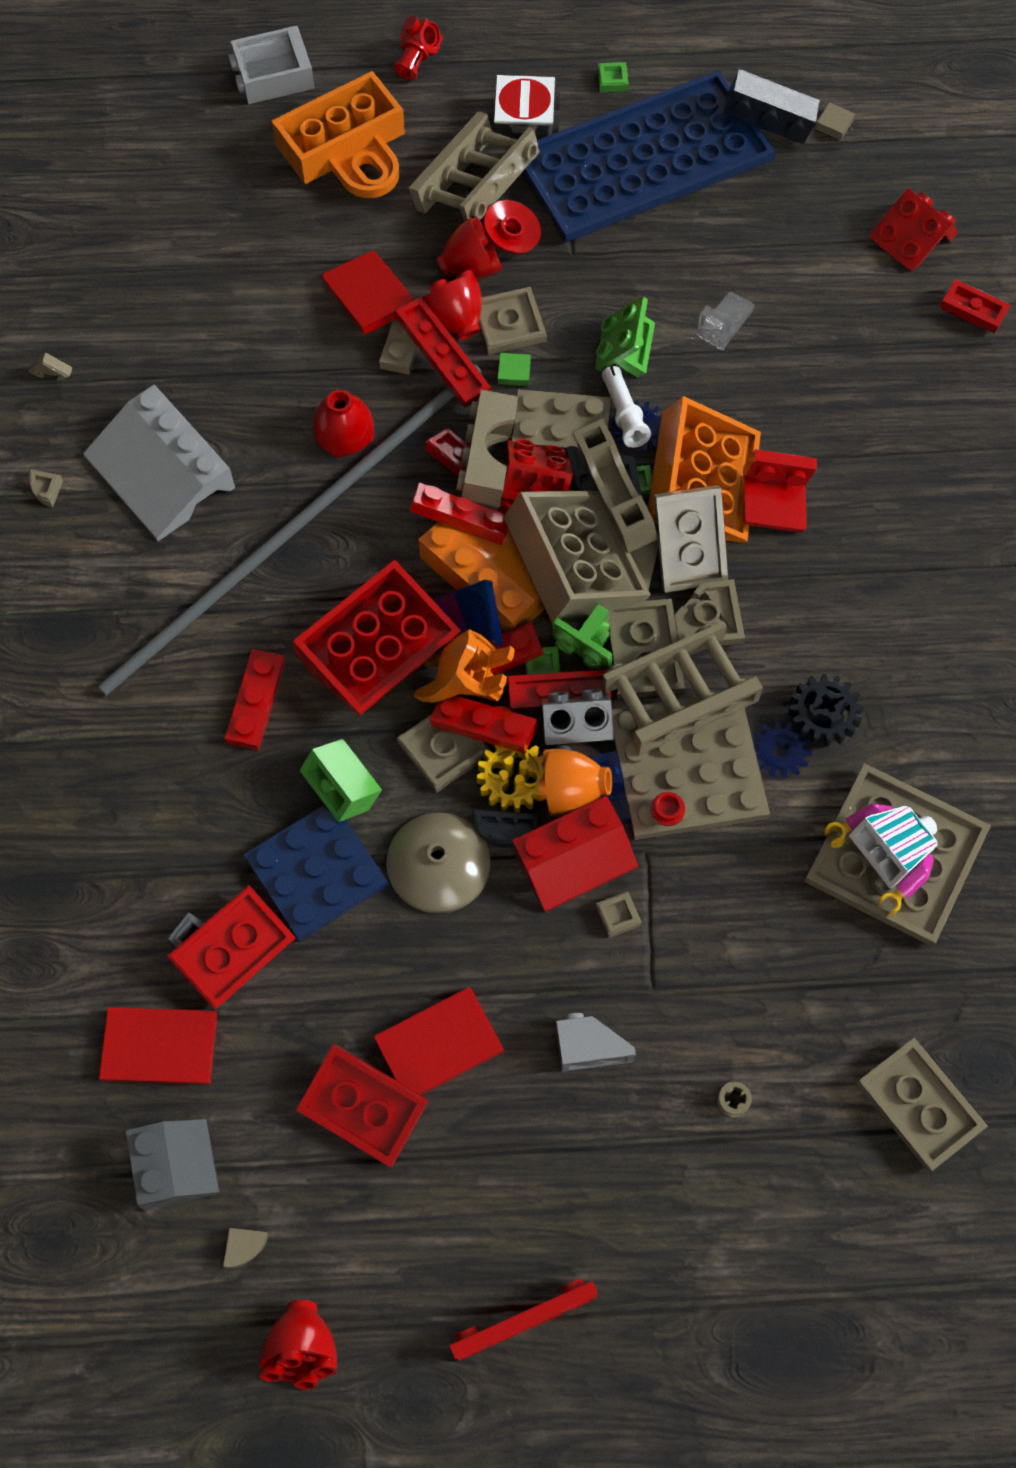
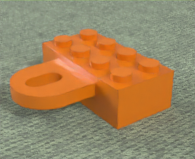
M373 71L271 121L276 147L304 184L333 171L343 186L353 195L361 198H377L389 193L398 183V159L386 143L405 134L403 109ZM363 164H371L377 169L381 177L371 180L365 176L359 167Z

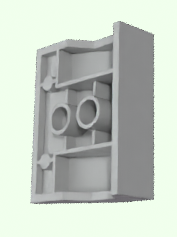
M155 384L130 400L83 453L89 463L157 541H160L190 519L196 504L216 490L232 491L235 488L232 474L227 464Z

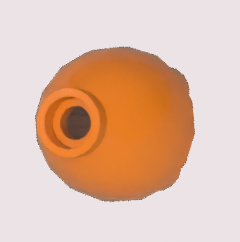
M568 749L544 750L543 765L545 768V778L539 780L538 791L540 799H547L550 817L565 816L598 800L602 795L611 794L612 775L609 767H601L594 760L577 751Z

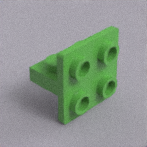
M641 296L604 319L601 325L600 344L596 350V370L601 372L607 367L616 364L637 378L646 374L655 322L645 316L648 299Z
M598 604L579 631L558 617L552 622L553 638L556 640L555 645L569 655L574 652L584 659L582 663L590 670H603L612 667V653L603 648V645L610 636L608 630L611 624H609L608 610Z

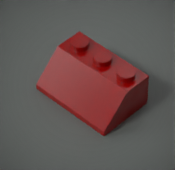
M607 795L512 840L514 853L545 913L638 868V863L624 827Z

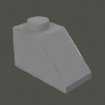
M571 1013L562 1016V1020L556 1021L555 1030L562 1072L632 1063L636 1055L635 1047L593 1016L584 1017L583 1013Z

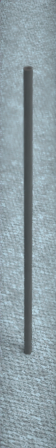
M474 364V366L481 374L480 368L476 364ZM447 386L99 684L97 686L98 689L105 696L109 695L455 397Z

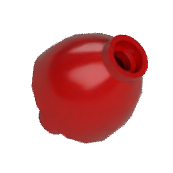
M478 216L473 219L470 217L462 222L450 235L442 255L436 257L447 279L457 277L467 270H472L474 276L479 280L498 274L503 269L497 250L492 242H488L485 235L486 231Z
M472 270L462 272L451 282L447 283L446 279H442L429 286L431 292L422 298L448 332L455 334L459 341L466 340L480 332L481 329L478 323L482 311V293L477 277L474 276Z
M335 390L324 398L316 408L313 416L312 432L316 443L323 450L329 452L334 458H341L345 455L359 452L374 440L375 424L370 409L359 397L345 390Z
M294 1300L287 1304L286 1312L273 1325L264 1340L259 1360V1377L261 1380L267 1382L280 1380L294 1382V1387L297 1389L310 1390L317 1387L318 1380L336 1374L337 1353L334 1338L325 1321L317 1313L316 1303L309 1300Z

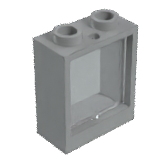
M298 26L231 41L233 53L228 54L232 72L238 71L239 75L235 76L238 91L240 94L245 93L248 105L315 89L312 66Z

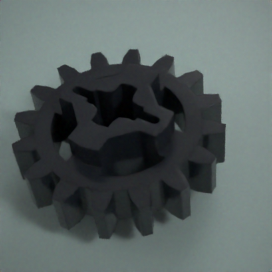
M822 674L818 682L813 676H810L806 685L799 683L796 693H793L789 703L792 706L789 708L788 715L795 717L791 726L792 728H802L801 738L806 737L808 734L812 736L811 744L813 745L819 739L824 741L825 747L830 746L832 739H835L841 745L845 740V735L850 738L853 737L856 731L855 727H859L862 721V717L859 715H861L864 706L855 704L860 697L859 692L851 694L849 690L852 684L848 682L844 686L840 685L839 676H836L833 682L828 681L826 674ZM809 697L810 705L804 710V702ZM847 710V720L842 724L843 712Z

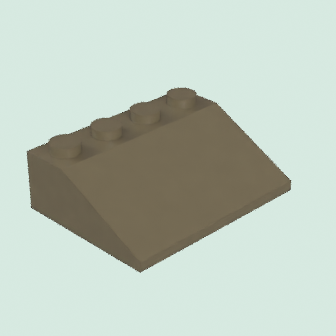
M598 491L520 492L504 515L507 526L551 622L556 617L564 622H579L588 619L598 604L610 612L650 597L651 594L631 553L627 552Z

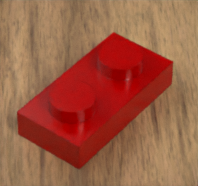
M955 279L942 300L940 309L995 334L1011 304Z
M532 622L488 639L496 650L512 646L515 649L511 662L490 669L493 675L545 655Z

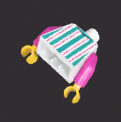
M869 804L845 818L847 822L844 824L839 822L828 824L825 829V836L831 832H839L841 836L831 842V847L838 848L845 843L846 834L853 831L849 837L890 889L895 886L898 888L894 893L884 894L877 903L878 907L885 899L892 900L895 908L887 916H893L901 908V900L905 896L909 899L929 879L934 862L931 852L938 846L937 840L933 836L937 832V826L935 821L929 816H923L919 819L908 806L894 808L888 805Z

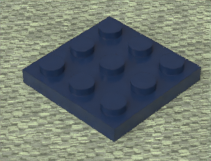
M323 805L244 854L246 861L299 942L389 886L388 881L346 820L338 822L326 805Z

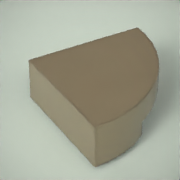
M45 352L31 363L28 372L44 378L45 374L58 376L57 380L70 377L72 367Z
M30 469L29 483L35 497L42 504L53 508L63 482L61 475Z
M230 1228L223 1267L238 1268L250 1262L262 1251L269 1234L261 1231Z

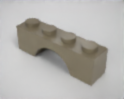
M481 389L479 402L472 401L469 420L475 421V424H468L465 443H469L471 446L470 448L464 447L461 466L467 468L466 472H459L456 490L462 491L461 497L469 499L473 503L489 509L499 510L507 466L494 459L487 448L493 444L510 440L518 397Z
M603 418L573 431L579 452L627 552L630 553L657 541L658 537L654 521L641 495H638L625 470L616 444Z

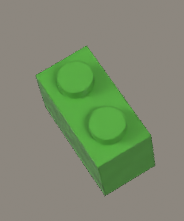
M343 739L312 749L300 769L302 775L338 822L369 811L382 791L375 779L369 774Z

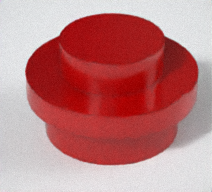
M660 793L651 803V816L662 826H674L681 822L685 815L684 801L675 793Z

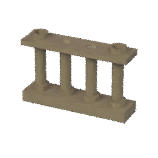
M478 111L409 187L416 211L426 214L436 202H440L460 209L464 221L470 217L473 219L476 216L482 219L487 209L501 197L540 152L534 128L528 127L518 140L492 132L488 115ZM488 144L508 150L501 159L480 153ZM471 163L491 169L484 178L463 172ZM454 182L473 188L466 198L446 192Z
M724 621L716 625L706 624L689 637L626 665L622 663L616 664L603 674L601 688L603 692L608 693L618 689L639 726L637 731H635L633 746L639 756L759 701L763 687L757 676L747 681L740 679L720 645L727 627ZM706 648L729 685L727 690L718 694L710 692L690 658L691 655ZM675 662H678L699 699L696 704L687 708L680 706L660 669ZM648 675L669 712L667 717L657 722L650 720L630 682Z

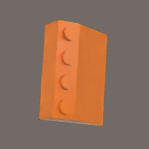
M684 396L665 409L661 417L648 511L654 524L656 525L654 494L719 485L722 489L725 540L738 543L747 542L749 525L743 523V467L754 450H759L761 432Z
M437 522L418 539L420 559L504 633L532 622L545 610L509 528L502 545Z

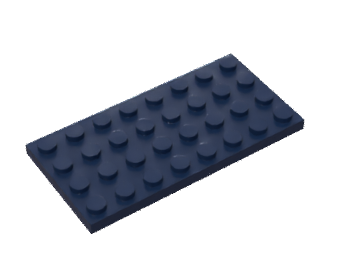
M720 70L537 140L540 152L522 173L565 243L774 160L775 151L759 127L723 114L727 94L731 86Z

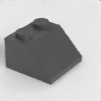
M206 1119L163 1121L126 1130L137 1204L140 1208L147 1212L220 1194Z

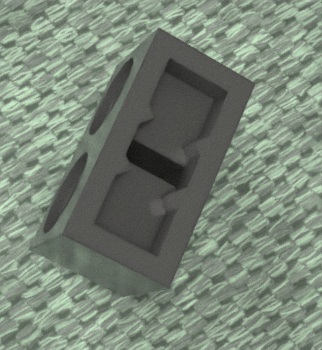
M601 689L583 690L582 695L568 696V692H552L548 694V698H540L542 732L545 745L613 740L612 706L608 693L602 694ZM592 707H598L602 709L601 717L593 722L587 721L584 718L586 711ZM557 710L568 712V718L562 724H555L550 721L551 715Z

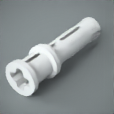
M613 366L615 376H613L610 367H607L602 372V379L617 411L615 421L617 426L623 430V441L628 447L642 446L651 437L649 427L643 423V412L639 406L633 403L620 368Z

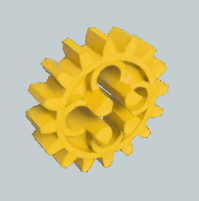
M496 745L495 753L488 750L484 752L486 762H478V771L481 773L477 774V784L483 785L480 788L481 796L490 795V806L500 802L502 812H505L508 806H513L515 813H519L520 805L525 804L531 810L533 809V799L540 802L544 800L540 799L538 791L539 780L545 778L543 756L537 757L538 746L535 745L530 750L527 749L526 754ZM521 757L524 760L520 761L519 775H516L514 779V793L510 795L505 794L504 792L508 790L509 777L513 775L514 759ZM494 768L502 769L498 775L492 773ZM529 777H533L536 780L532 784H528L525 781L529 780Z

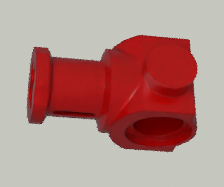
M410 16L406 19L400 33L403 53L400 60L395 62L393 68L400 77L411 81L416 80L417 69L421 61H425L428 56H433L438 52L443 36L436 23L429 22L427 18L418 19L416 16Z

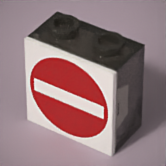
M497 75L494 133L518 140L530 127L534 128L536 140L559 132V115H553L554 110H559L560 92H554L555 77Z

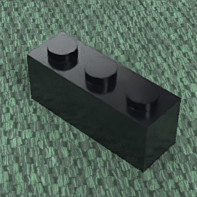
M739 69L728 91L723 114L804 145L816 123L820 100Z

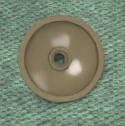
M429 813L409 821L396 833L391 841L386 860L389 881L396 894L411 907L435 914L453 912L470 904L485 887L491 865L487 842L480 837L474 825L462 817L449 813ZM439 850L444 853V856L441 859H434L431 856L432 853Z

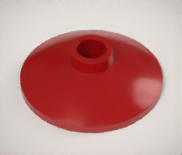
M501 200L492 204L484 215L483 226L486 235L495 246L505 252L512 254L527 253L535 248L540 240L541 227L537 217L529 208L521 203Z

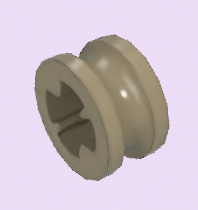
M740 1082L725 1084L717 1096L719 1110L724 1115L732 1118L742 1116L749 1109L752 1102L750 1090ZM732 1091L739 1092L738 1098L743 1097L744 1103H739L736 1109L728 1106L730 1101L725 1102V1096H730Z

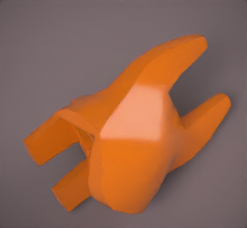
M469 629L444 646L424 663L428 668L438 667L437 676L431 683L417 689L414 692V697L422 702L435 703L458 694H466L498 702L504 692L507 676L504 674L493 675L490 669L511 662L515 649L512 646L496 650L482 635Z

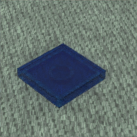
M482 580L436 599V604L461 630L459 635L470 629L482 635L495 648L503 645L492 581Z

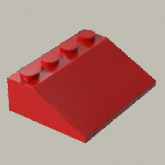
M393 560L293 640L294 655L318 681L361 716L457 637L461 630L400 564Z

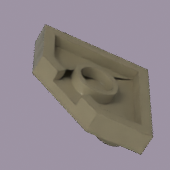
M734 579L701 583L684 607L682 606L674 615L678 641L695 634L700 627L706 624L716 625L724 621L727 627L720 645L727 646L744 643L745 635Z

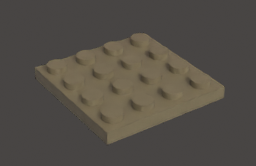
M698 697L678 699L680 706L687 708L696 704L699 699ZM663 702L643 705L650 720H655V722L667 717L669 713ZM629 708L612 710L613 742L634 840L769 818L770 811L745 708L640 756L633 746L634 734L639 726ZM672 792L680 796L684 801L685 815L678 824L662 826L652 818L650 812L651 803L660 793Z
M864 763L835 822L844 824L847 822L845 818L869 804L888 805L894 808L908 806L919 819L923 816L931 817L937 826V832L933 836L937 840L938 846L931 852L934 862L929 879L909 899L905 896L901 900V908L896 914L887 916L894 910V902L890 899H885L878 907L877 903L884 894L894 893L898 888L895 886L890 889L849 837L853 832L851 831L846 834L845 843L838 848L831 847V842L839 838L841 834L839 832H831L827 836L804 882L933 947L939 938L991 825Z

